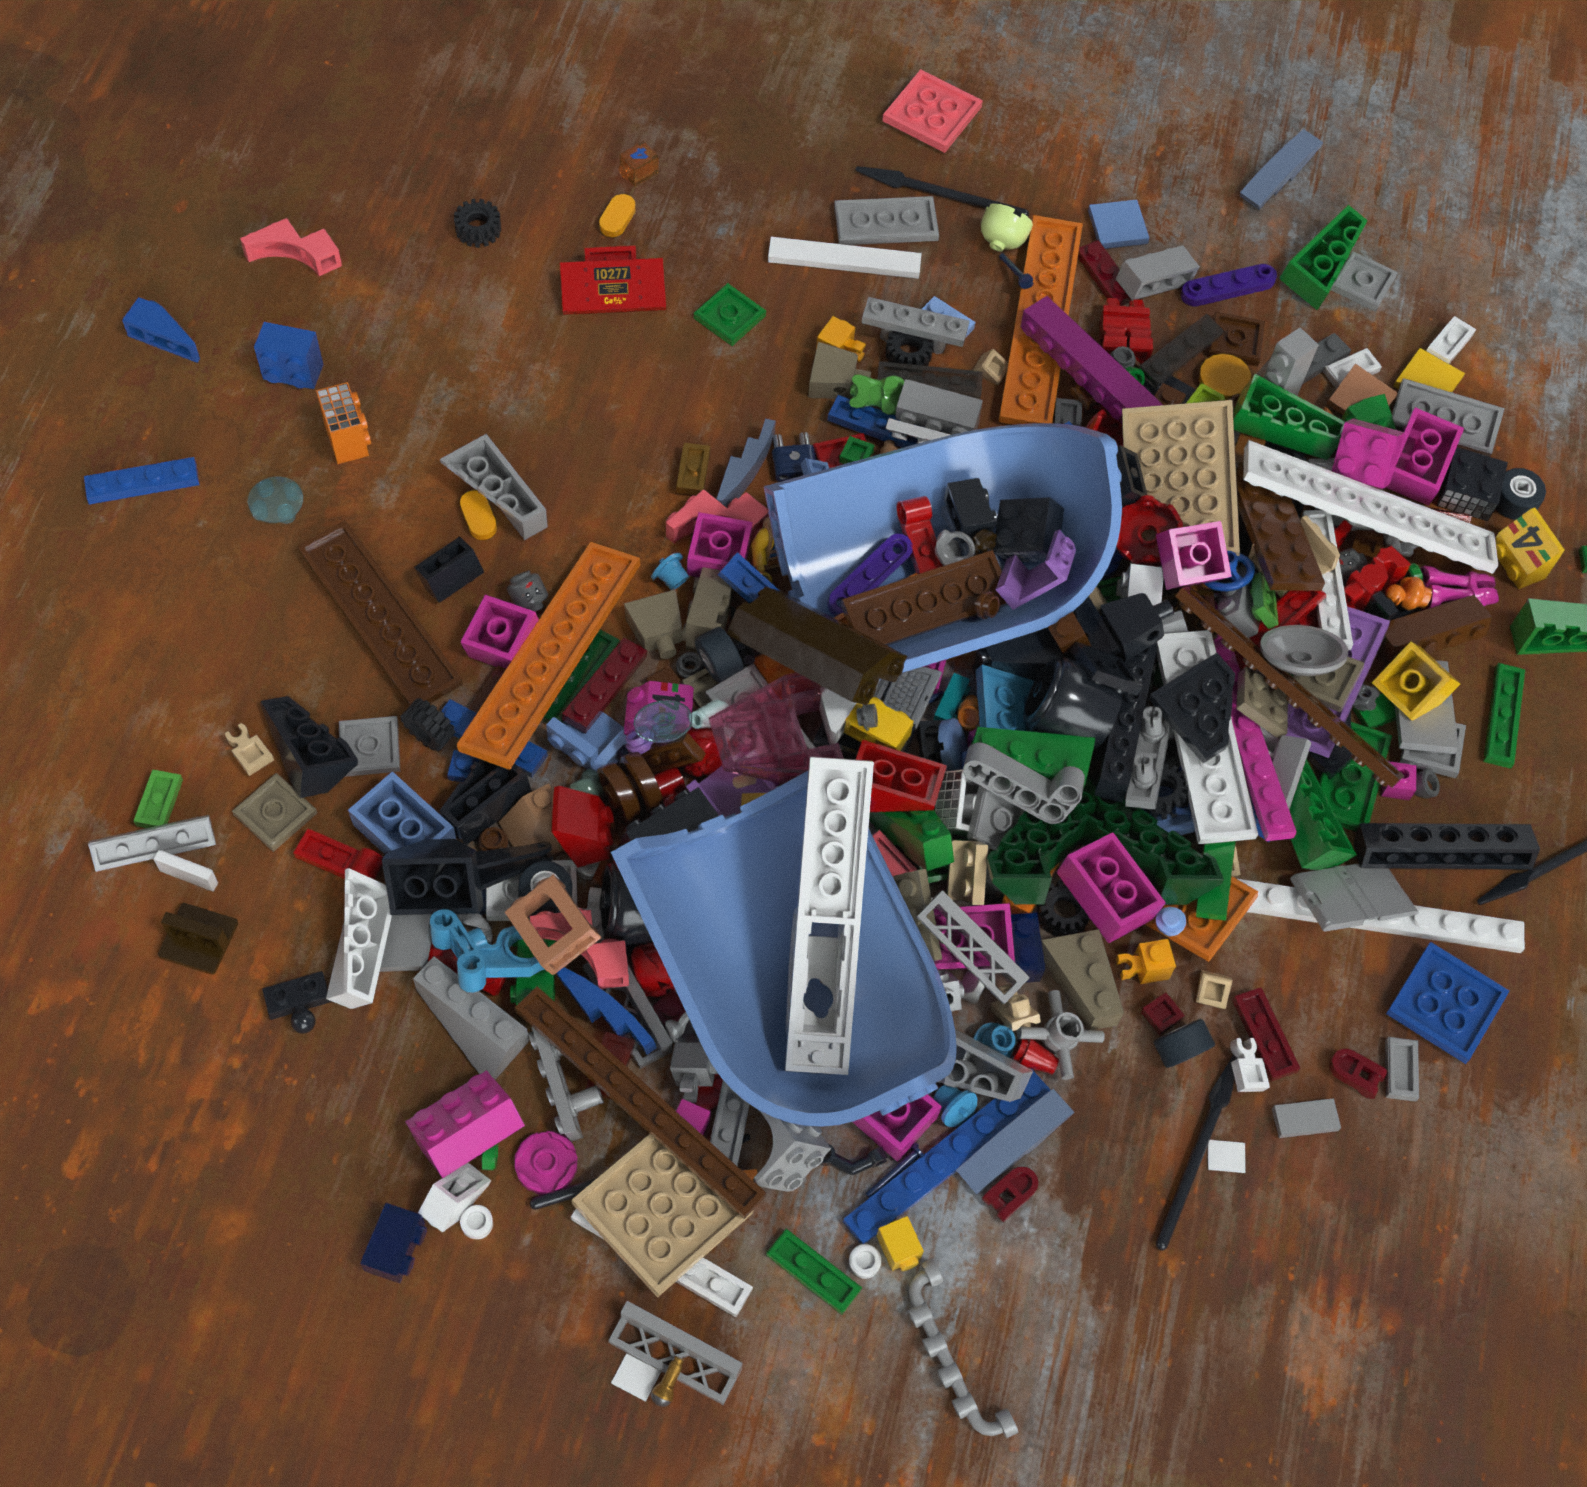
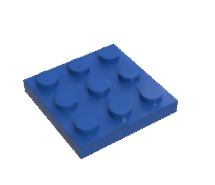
M1430 942L1386 1014L1466 1064L1500 1009L1509 990Z

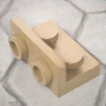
M952 840L954 862L948 866L947 895L952 900L966 901L972 905H984L988 845L980 841Z

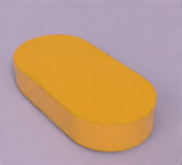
M620 194L612 198L599 220L600 231L603 235L617 237L624 232L636 211L635 200L631 196Z
M479 491L466 492L460 499V506L471 535L478 540L490 539L495 535L497 525L487 498Z

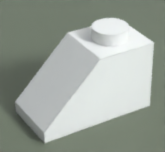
M821 686L818 692V696L821 697L819 709L829 744L835 746L844 733L845 720L856 703Z
M466 1163L432 1185L418 1214L424 1217L430 1225L444 1232L461 1219L462 1213L474 1204L489 1186L491 1180L471 1164Z

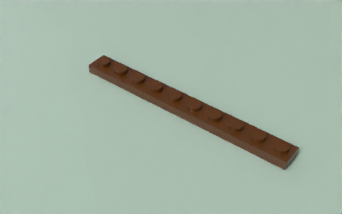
M1192 587L1181 588L1175 596L1181 601L1179 605L1189 614L1195 613L1201 619L1200 624L1211 633L1215 631L1223 638L1221 642L1226 648L1233 652L1235 650L1244 657L1242 661L1254 671L1258 669L1265 675L1264 681L1276 690L1278 688L1287 695L1285 699L1297 709L1301 707L1309 714L1307 719L1318 728L1322 726L1330 733L1329 738L1339 747L1345 746L1352 753L1350 756L1357 764L1362 767L1366 765L1374 772L1373 777L1377 782L1385 787L1389 785L1391 788L1400 782L1404 775L1288 672L1273 666L1263 656L1260 647Z
M538 986L515 1007L516 1013L743 1219L766 1197V1192Z

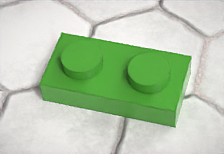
M1259 572L1252 579L1250 594L1253 598L1254 606L1251 609L1256 620H1262L1266 627L1271 629L1279 625L1276 592L1269 589L1265 576L1262 572Z
M152 769L134 818V823L137 827L150 828L168 824L183 782L181 775Z

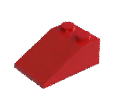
M862 740L856 760L874 762L870 812L934 810L947 765Z

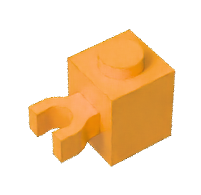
M832 316L817 337V344L821 342L856 353L858 355V363H860L865 355L862 351L866 344L854 340L855 327L845 320Z
M1168 939L1140 943L1133 956L1130 954H1119L1116 958L1117 964L1126 963L1130 966L1129 970H1122L1120 974L1121 980L1130 979L1137 973L1140 984L1169 980L1176 968Z

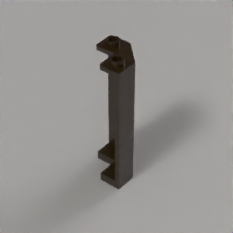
M764 587L760 590L758 598L750 604L744 602L737 608L727 631V634L841 697L863 705H868L873 698L879 679L891 682L897 681L903 672L904 663L907 655L782 591L769 587Z

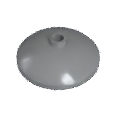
M1287 625L1274 628L1263 635L1260 644L1261 653L1273 666L1298 676H1317L1331 673L1343 666L1348 657V647L1341 638L1329 631L1312 626Z

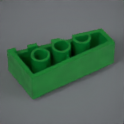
M1528 598L1510 625L1517 655L1587 652V604Z
M977 727L971 745L977 742L985 743L1051 781L1064 767L1079 768L1085 775V786L1096 738Z
M1306 759L1289 809L1297 831L1291 841L1302 868L1311 870L1334 868L1356 856V853Z
M934 810L870 812L869 820L877 831L880 830L894 846L901 847L907 857L923 869H926V871L954 862L951 833Z

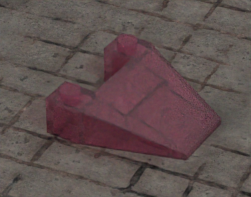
M797 672L786 674L709 717V724L724 771L784 784L809 770L810 756L844 759L839 743L807 750L796 715L819 710L822 694L819 684Z

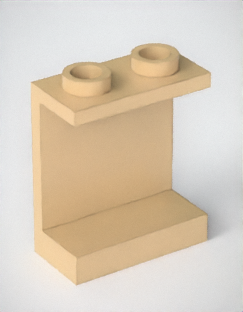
M1305 515L1300 522L1322 575L1335 569L1340 557L1338 549L1322 534L1320 527ZM1253 544L1248 558L1252 560L1258 572L1263 573L1253 548L1255 545ZM1275 590V592L1278 594L1280 598H1282L1288 591H1290Z

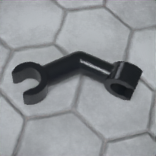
M828 1144L831 1147L829 1151L831 1156L828 1159H823L820 1165H832L850 1175H856L871 1167H878L886 1163L888 1157L883 1147H879L869 1152L866 1156L852 1162L835 1153L834 1147Z

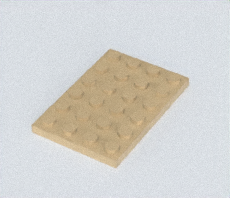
M1232 400L1122 409L1123 444L1125 448L1138 454L1147 495L1153 496L1161 503L1172 504L1183 521V527L1221 521L1227 551H1232L1237 556H1240ZM1148 529L1141 534V537L1144 540L1150 541L1156 537L1157 533L1154 530Z

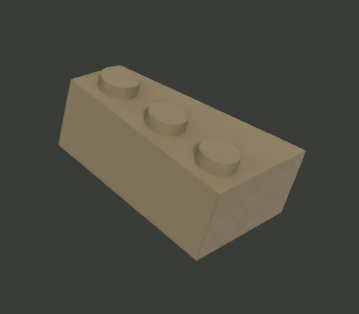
M703 567L700 577H695L693 593L695 595L693 600L689 602L688 618L683 626L681 640L686 641V652L698 654L695 646V639L716 627H721L724 630L726 628L734 589L717 575L721 570Z
M1100 930L1041 940L1036 954L1050 969L1053 979L1057 984H1060L1068 996L1069 1003L1088 1030H1097L1117 1026L1124 1011Z

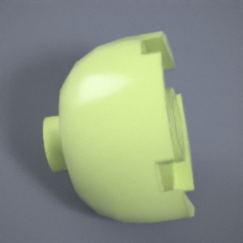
M990 204L989 208L987 206L982 217L981 232L985 240L990 243L989 246L999 252L1019 248L1025 242L1033 227L1032 221L1023 213L1021 217L1013 214L1015 209L1002 204Z

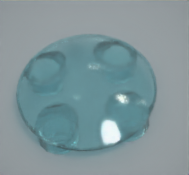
M280 476L261 480L251 489L248 496V506L253 518L268 523L282 522L288 524L293 522L296 517L295 515L303 504V493L300 486L295 481Z

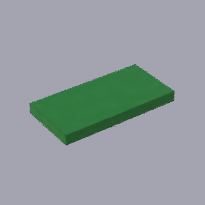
M1351 722V729L1386 759L1392 735ZM1351 759L1350 764L1330 780L1325 773L1321 772L1319 784L1341 826L1357 832L1359 823H1370L1380 783L1374 779V772L1366 765L1364 767L1360 766L1353 759Z

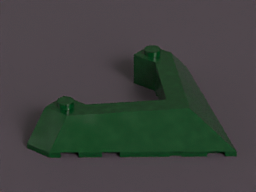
M1091 775L1087 776L1080 802L1062 822L1050 824L1024 811L1014 828H1010L1001 839L996 850L992 851L986 859L992 883L1014 904H1044L1052 880L1050 871L1080 843L1087 846L1112 832L1166 902L1165 905H1187L1221 885L1224 881L1214 857L1208 853L1201 855L1190 847V841L1172 830L1168 833L1157 825V819L1141 808L1127 807L1126 798L1121 803L1094 796L1097 779Z

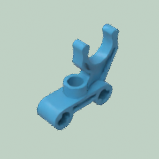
M438 910L430 917L432 944L440 950L452 949L458 959V983L460 988L466 992L474 993L483 989L486 985V978L531 977L544 970L536 957L520 958L510 951L513 943L523 939L514 926L504 928L499 933L496 943L490 945L480 928L467 932L453 911Z

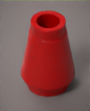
M1019 1039L1011 1058L1027 1068L1051 1075L1059 1064L1058 1057L1054 1056V1054L1033 1039Z

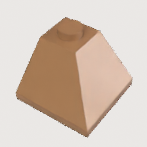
M549 783L523 796L499 821V826L507 834L508 841L512 847L549 842L552 844L550 852L555 857L565 850L552 833L554 791Z

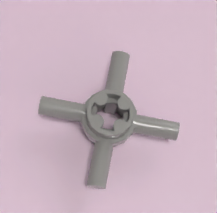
M1053 990L1048 992L1052 1019L1043 1028L1020 1026L1017 1030L1018 1039L1041 1040L1045 1049L1052 1054L1058 1055L1061 1077L1063 1080H1069L1074 1078L1070 1050L1078 1042L1102 1043L1105 1035L1103 1031L1084 1030L1082 1021L1078 1016L1069 1012L1063 1013L1060 991Z

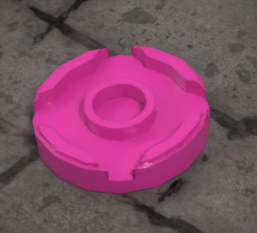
M554 1131L530 1135L520 1144L515 1154V1170L519 1181L527 1190L538 1195L567 1187L573 1181L577 1172L578 1157L574 1145L564 1135Z

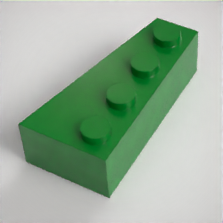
M1350 205L1346 206L1289 261L1279 279L1318 311L1368 220Z
M1257 374L1253 375L1241 392L1233 411L1235 431L1324 460H1328L1339 446L1345 421Z

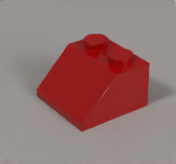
M563 786L554 787L552 833L576 867L610 859V846L613 845L611 823L614 821L611 808L605 806L597 795Z

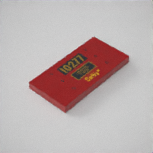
M663 258L560 262L563 315L666 310Z

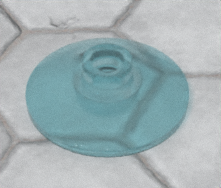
M672 700L656 701L638 711L634 718V728L636 733L644 740L655 743L670 742L682 737L689 731L693 722L692 713L687 706L680 702Z

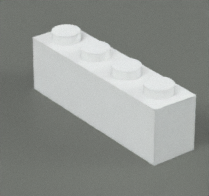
M349 868L345 869V920L326 999L353 1009L373 1003L392 915L390 914L386 885Z

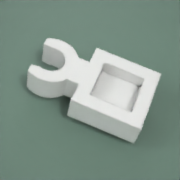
M1241 1038L1230 1042L1231 1051L1237 1057L1235 1061L1231 1062L1238 1092H1257L1270 1088L1263 1058H1255L1254 1053L1257 1046L1254 1038L1244 1041V1047L1242 1046Z

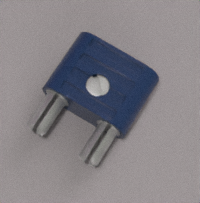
M803 432L799 434L801 445L783 446L782 435L778 434V439L777 434L773 436L774 449L772 450L775 476L778 482L803 476L802 461L805 458L816 460L814 447L810 445L807 432L804 435Z

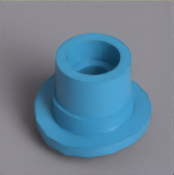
M672 554L665 560L662 558L659 561L660 565L651 575V579L654 581L656 578H659L670 590H675L685 583L690 576L680 562L683 559L682 554Z
M992 1022L982 1025L973 1037V1039L1008 1058L1011 1057L1016 1041L1015 1035L1010 1028Z
M943 1085L934 1096V1100L942 1106L943 1114L941 1120L948 1127L962 1125L971 1118L977 1107V1096L970 1090L963 1092L957 1087Z

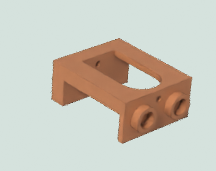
M554 874L549 878L539 881L535 889L526 896L516 899L511 907L505 911V914L540 965L552 975L556 974L602 938L570 897L564 883ZM552 898L573 929L548 948L528 919V916Z

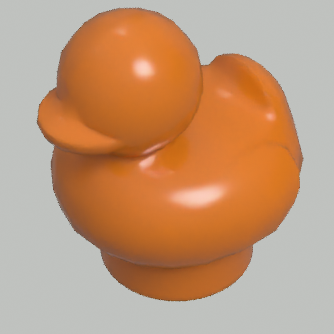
M1405 577L1400 581V585H1390L1385 591V596L1391 599L1395 606L1400 604L1405 610H1413L1417 607L1424 609L1432 595L1431 589L1425 587L1423 581L1418 577Z
M975 695L967 696L957 711L958 721L967 732L980 727L978 697Z

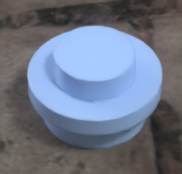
M1175 907L1163 908L1156 916V926L1160 932L1167 936L1178 935L1186 926L1185 914Z

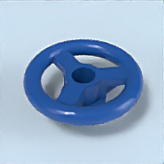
M1227 551L1232 577L1225 579H1230L1232 582L1219 583L1214 581L1203 584L1212 590L1223 592L1240 589L1253 579L1255 574L1254 563L1250 558L1241 553L1240 556H1237L1234 552ZM1238 562L1244 564L1247 569L1244 577H1241L1236 571Z

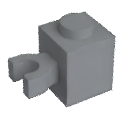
M675 1043L670 1066L676 1086H680V1092H684L683 1099L689 1102H697L698 1086H713L714 1076L718 1072L711 1064L701 1043Z

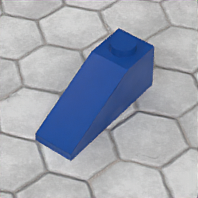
M138 297L122 320L128 337L198 363L200 357L195 342L169 313L157 302Z

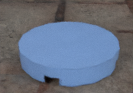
M955 718L943 720L938 728V741L943 743L944 750L940 751L941 760L944 765H947V771L962 770L960 754L968 750L963 728Z

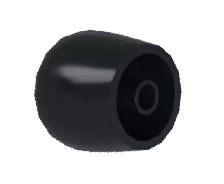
M1068 657L1054 658L1041 669L1029 690L1023 710L1024 721L1032 732L1096 738L1094 751L1104 742L1117 719L1121 707L1122 694L1115 691L1113 687L1098 684L1091 680L1080 662Z
M615 860L606 865L601 888L602 931L609 939L625 941V945L651 943L653 941L618 866Z

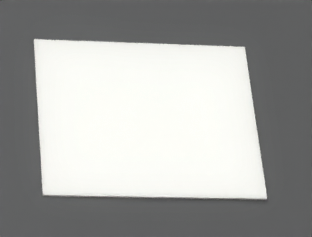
M1210 1140L1208 1144V1170L1245 1173V1143Z
M626 1354L611 1384L646 1401L661 1371Z

